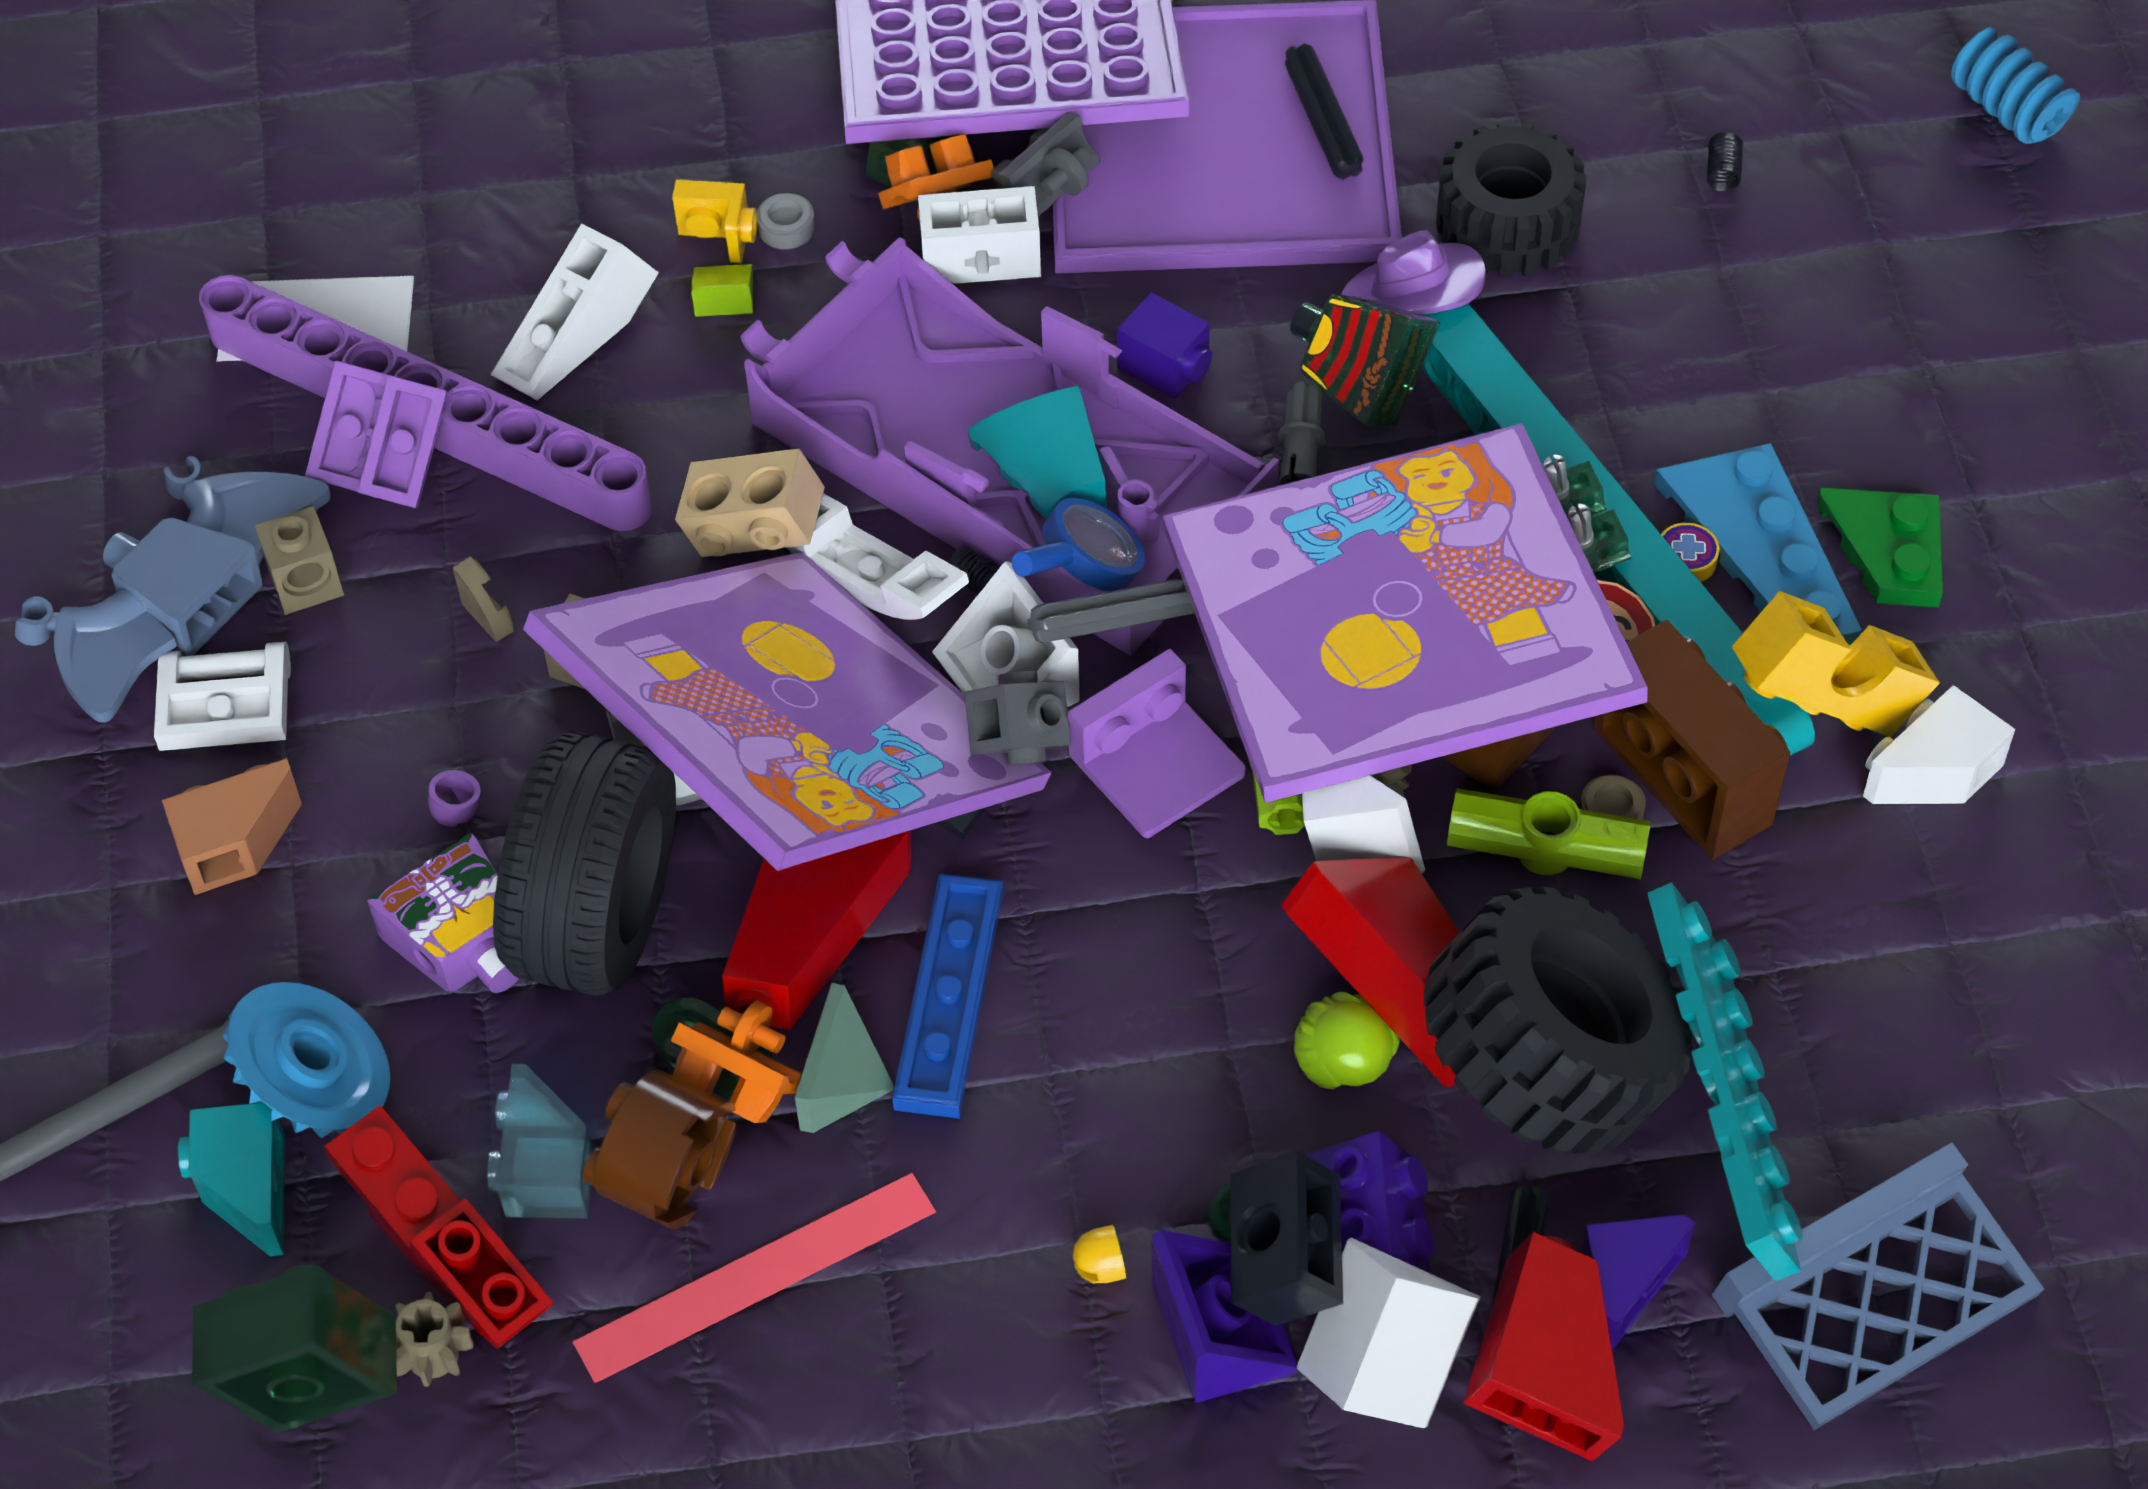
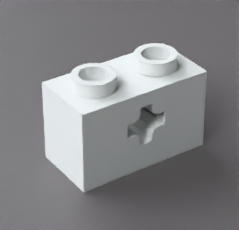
M1034 186L918 195L923 260L950 283L1041 277L1040 235Z

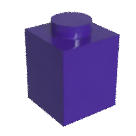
M1151 292L1117 328V348L1122 350L1117 356V368L1176 399L1191 381L1196 383L1201 380L1211 364L1212 352L1209 350L1210 323Z

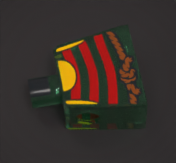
M1332 294L1327 299L1323 310L1311 303L1301 305L1292 318L1290 330L1293 335L1309 343L1300 364L1301 372L1306 378L1366 425L1397 426L1441 322L1434 318L1366 298Z

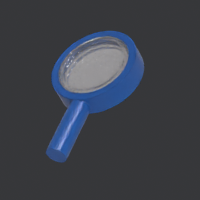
M1080 498L1062 500L1052 511L1042 528L1045 545L1017 552L1012 558V568L1018 576L1026 577L1063 567L1081 582L1103 591L1127 588L1145 564L1144 549L1131 528L1117 515L1103 506Z

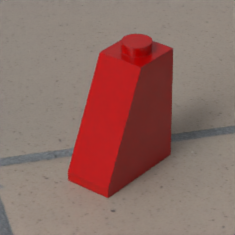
M1532 1232L1506 1259L1463 1404L1590 1461H1594L1618 1441L1624 1428L1598 1262L1577 1252L1569 1242L1561 1238L1542 1236Z

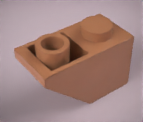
M287 758L268 765L251 767L244 773L208 785L191 787L181 794L162 800L194 895L258 874L302 805Z

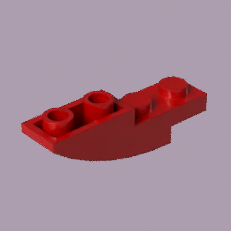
M381 1105L324 1146L325 1155L368 1205L369 1215L449 1304L455 1302L460 1304L465 1320L495 1348H500L553 1306V1301L475 1208L466 1198L461 1201Z

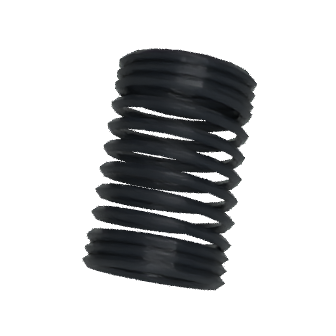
M1718 133L1709 140L1707 183L1715 190L1730 191L1737 188L1741 183L1743 142L1734 133ZM1723 138H1728V139H1732V140L1736 141L1737 143H1735V142H1733V141H1730V140H1719V141H1717V140H1718V139H1723ZM1719 142H1730V143L1736 145L1737 147H1735V146H1733V145H1731V144H1718V145H1716V146H1714V145L1717 144V143H1719ZM1718 146H1730V147H1732V148H1735L1737 151H1735V150H1733V149H1731V148H1724V147H1723V148H1717V149H1715V150H1714V148H1716V147H1718ZM1718 150H1730V151H1732L1733 153H1731V152H1725V151H1722V152H1716V151H1718ZM1714 172H1718V173H1730V172H1734V173L1729 174V175H1719V174H1716V173H1714ZM1713 175L1718 176V177H1729V176H1733V177H1732V178H1728V179H1719V178L1714 177ZM1736 178L1735 180L1727 183H1719L1713 180L1715 179L1718 181H1728Z
M963 545L952 554L948 563L957 567L965 557L959 569L967 573L974 562L967 575L968 580L978 565L973 577L965 586L967 589L970 588L971 591L979 594L982 587H985L1001 566L985 558L984 555L977 553L967 545ZM981 568H983L982 571H981V574L979 575V577L977 578V580L973 583V581H974L975 577L977 576L978 572L981 570ZM987 571L985 577L978 586L980 579L982 578L983 574Z

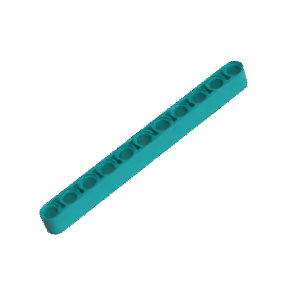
M1469 303L1451 310L1411 316L1403 347L1407 352L1409 351L1416 317L1426 319L1425 331L1416 363L1475 435L1522 423L1543 468L1544 461L1548 456L1552 461V465L1553 454L1564 458L1570 488L1571 507L1574 506L1578 514L1577 504H1584L1589 507L1591 514L1595 559L1590 564L1596 580L1622 585L1640 597L1653 615L1655 626L1667 619L1683 637H1689L1694 640L1702 650L1706 662L1724 681H1731L1739 688L1748 707L1765 725H1772L1781 733L1788 749L1791 751L1790 756L1811 746L1815 741V731L1808 712L1804 711L1796 703L1777 696L1773 699L1765 698L1747 684L1743 677V673L1746 670L1732 649V645L1743 632ZM1401 316L1392 317V328L1395 335L1398 331Z

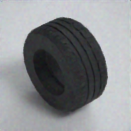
M569 731L551 738L542 746L534 758L512 811L500 859L494 897V946L498 959L516 978L600 996L621 988L633 973L647 943L658 910L670 859L676 812L674 772L647 747L597 735L591 736L590 734Z

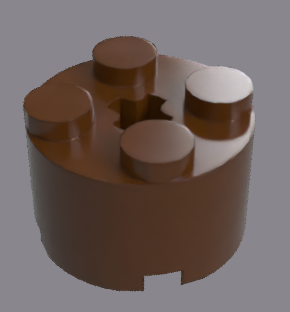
M659 1069L647 1073L635 1086L624 1081L615 1089L608 1102L605 1116L607 1120L612 1122L603 1143L598 1145L589 1156L583 1170L582 1179L585 1183L595 1187L599 1195L665 1227L677 1230L690 1221L698 1211V1209L687 1205L695 1190L700 1186L711 1191L723 1169L736 1128V1122L725 1118V1114L736 1111L732 1103Z

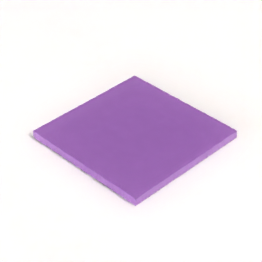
M1376 0L1172 7L1189 99V117L1082 125L1084 136L1097 153L1100 162L1087 173L1088 186L1078 195L1064 193L1053 203L1055 273L1377 262L1378 256L1384 248L1401 239L1402 235ZM1307 43L1314 48L1364 157L1361 164L1363 170L1358 176H1349L1342 180L1333 174L1285 67V60L1287 59L1285 53L1289 47H1299Z

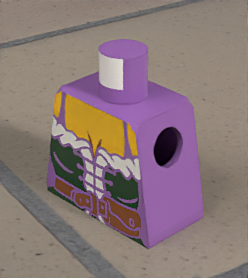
M472 833L367 900L380 938L445 991H457L476 977H479L491 992L500 993L509 989L519 979L503 965L496 953L493 914L498 875Z

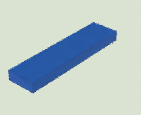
M941 873L938 875L892 1097L893 1110L960 1119L1004 895L1003 881Z

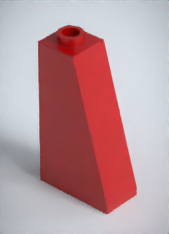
M911 830L782 870H776L764 858L722 975L725 1007L727 1006L744 1014L747 1008L758 1000L772 1008V1019L769 1027L791 1030L909 876L912 867Z
M1392 857L1314 861L1281 904L1284 911L1444 1087L1457 1086L1454 1083L1456 1075L1449 1065L1443 1066L1435 1052L1436 1037L1428 1035L1425 1023V1009L1427 1007L1424 1006L1425 980L1429 977V968L1438 955L1459 934V931L1412 858Z

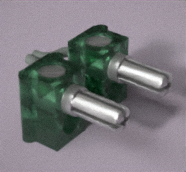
M1553 454V465L1548 456L1544 461V470L1593 573L1595 574L1631 560L1628 537L1614 509L1607 511L1604 502V489L1590 462L1586 461L1566 469V461H1564L1562 456Z

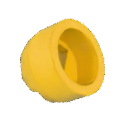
M1113 1224L1095 1228L1080 1236L1074 1244L1073 1260L1075 1262L1074 1267L1082 1279L1093 1284H1107L1126 1279L1121 1250Z

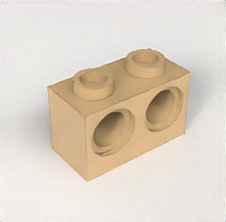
M800 448L691 462L675 520L701 557L724 556L733 553L767 549L776 550L784 547L811 544L825 487Z

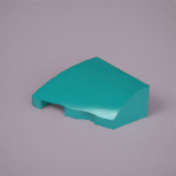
M1079 385L1056 390L1014 404L968 428L971 447L976 452L982 448L1000 465L1001 476L1013 488L1025 491L1030 497L1031 505L1046 520L1055 507L1062 500L1068 498L1085 499L1107 509L1105 477Z

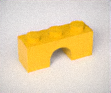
M1779 591L1732 645V649L1746 670L1743 673L1745 681L1761 696L1768 699H1773L1777 696L1796 703L1810 714L1818 715L1822 712L1839 718L1846 725L1857 731H1862L1866 728L1889 737L1893 736L1940 683L1913 641L1868 625L1851 645H1848L1824 607Z

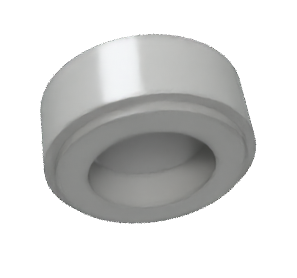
M781 193L767 198L757 210L759 235L766 244L778 249H793L805 244L815 232L814 210L811 203L806 198L793 193Z

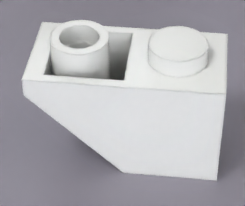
M1953 685L1935 703L1930 699L1922 702L1909 718L1906 730L1895 740L1888 736L1877 744L1865 764V767L1870 772L1863 797L1872 804L1965 803L2004 766L2015 729Z

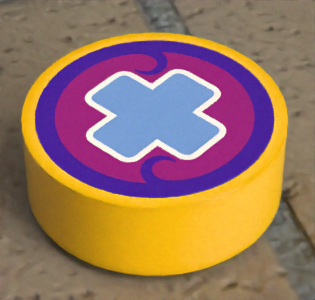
M1678 523L1662 532L1663 538L1700 582L1712 576L1717 566L1720 547L1717 538L1710 530L1694 523Z

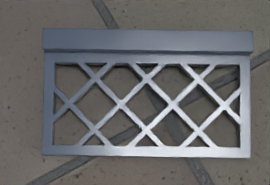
M1953 1142L1803 1228V1239L1795 1242L1801 1272L1775 1282L1760 1262L1753 1257L1729 1271L1712 1293L1713 1298L1727 1318L1734 1314L1737 1316L1813 1430H1816L2036 1298L2045 1290L1963 1176L1962 1172L1967 1168L1968 1163ZM1954 1198L1971 1222L1968 1242L1931 1232L1934 1212L1937 1207ZM1922 1217L1920 1229L1907 1226ZM1890 1236L1916 1243L1917 1249L1913 1273L1908 1274L1876 1265L1879 1241ZM1981 1238L1988 1247L1980 1245ZM1929 1247L1965 1256L1961 1287L1924 1278ZM1866 1250L1864 1262L1852 1259L1855 1255ZM1977 1260L2002 1266L2018 1289L2003 1298L1973 1291ZM1835 1269L1862 1276L1857 1307L1819 1298L1823 1274ZM1873 1280L1910 1289L1905 1321L1868 1311ZM1810 1282L1808 1295L1795 1292ZM1922 1293L1958 1302L1955 1326L1948 1331H1942L1917 1324ZM1775 1302L1805 1309L1800 1341L1774 1335L1759 1312ZM1970 1305L1983 1308V1310L1969 1318ZM1816 1313L1854 1322L1849 1354L1811 1345ZM1865 1325L1903 1335L1898 1361L1887 1365L1860 1358ZM1914 1338L1928 1342L1912 1352ZM1788 1354L1797 1356L1796 1366ZM1809 1359L1846 1369L1842 1394L1824 1405L1821 1404L1805 1380ZM1858 1372L1871 1375V1377L1856 1385Z

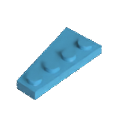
M1771 443L1656 469L1654 481L1656 488L1666 499L1672 497L1685 512L1683 520L1686 523L1701 525L1715 535L1720 547L1719 563L1732 579L1739 577L1755 595L1753 604L1760 612L1779 591L1824 607L1848 645H1851L1860 636L1862 629Z

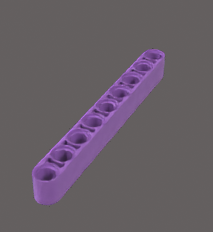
M223 275L213 278L199 292V303L213 345L223 352L323 398L326 397L335 360L449 391L434 446L435 449L610 529L618 531L634 530L644 525L652 514V499L646 466L640 457L628 450L242 277Z

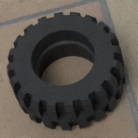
M1528 887L1506 891L1502 896L1492 898L1435 959L1429 968V977L1425 980L1424 1006L1427 1007L1425 1009V1023L1428 1035L1436 1037L1435 1052L1443 1066L1449 1065L1456 1075L1454 1083L1465 1096L1471 1094L1483 1106L1480 1111L1494 1123L1501 1120L1512 1128V1135L1526 1142L1541 1141L1543 1149L1555 1152H1569L1572 1150L1573 1154L1600 1152L1602 1149L1613 1148L1623 1142L1683 1083L1684 1075L1689 1071L1692 1060L1691 1051L1693 1046L1691 1045L1693 1033L1689 1023L1681 1017L1676 999V994L1680 993L1681 990L1672 987L1669 981L1671 973L1661 959L1655 960L1645 949L1648 944L1635 931L1630 934L1618 924L1619 918L1606 909L1597 911L1589 906V900L1576 894L1560 896L1558 889L1547 887L1531 889Z

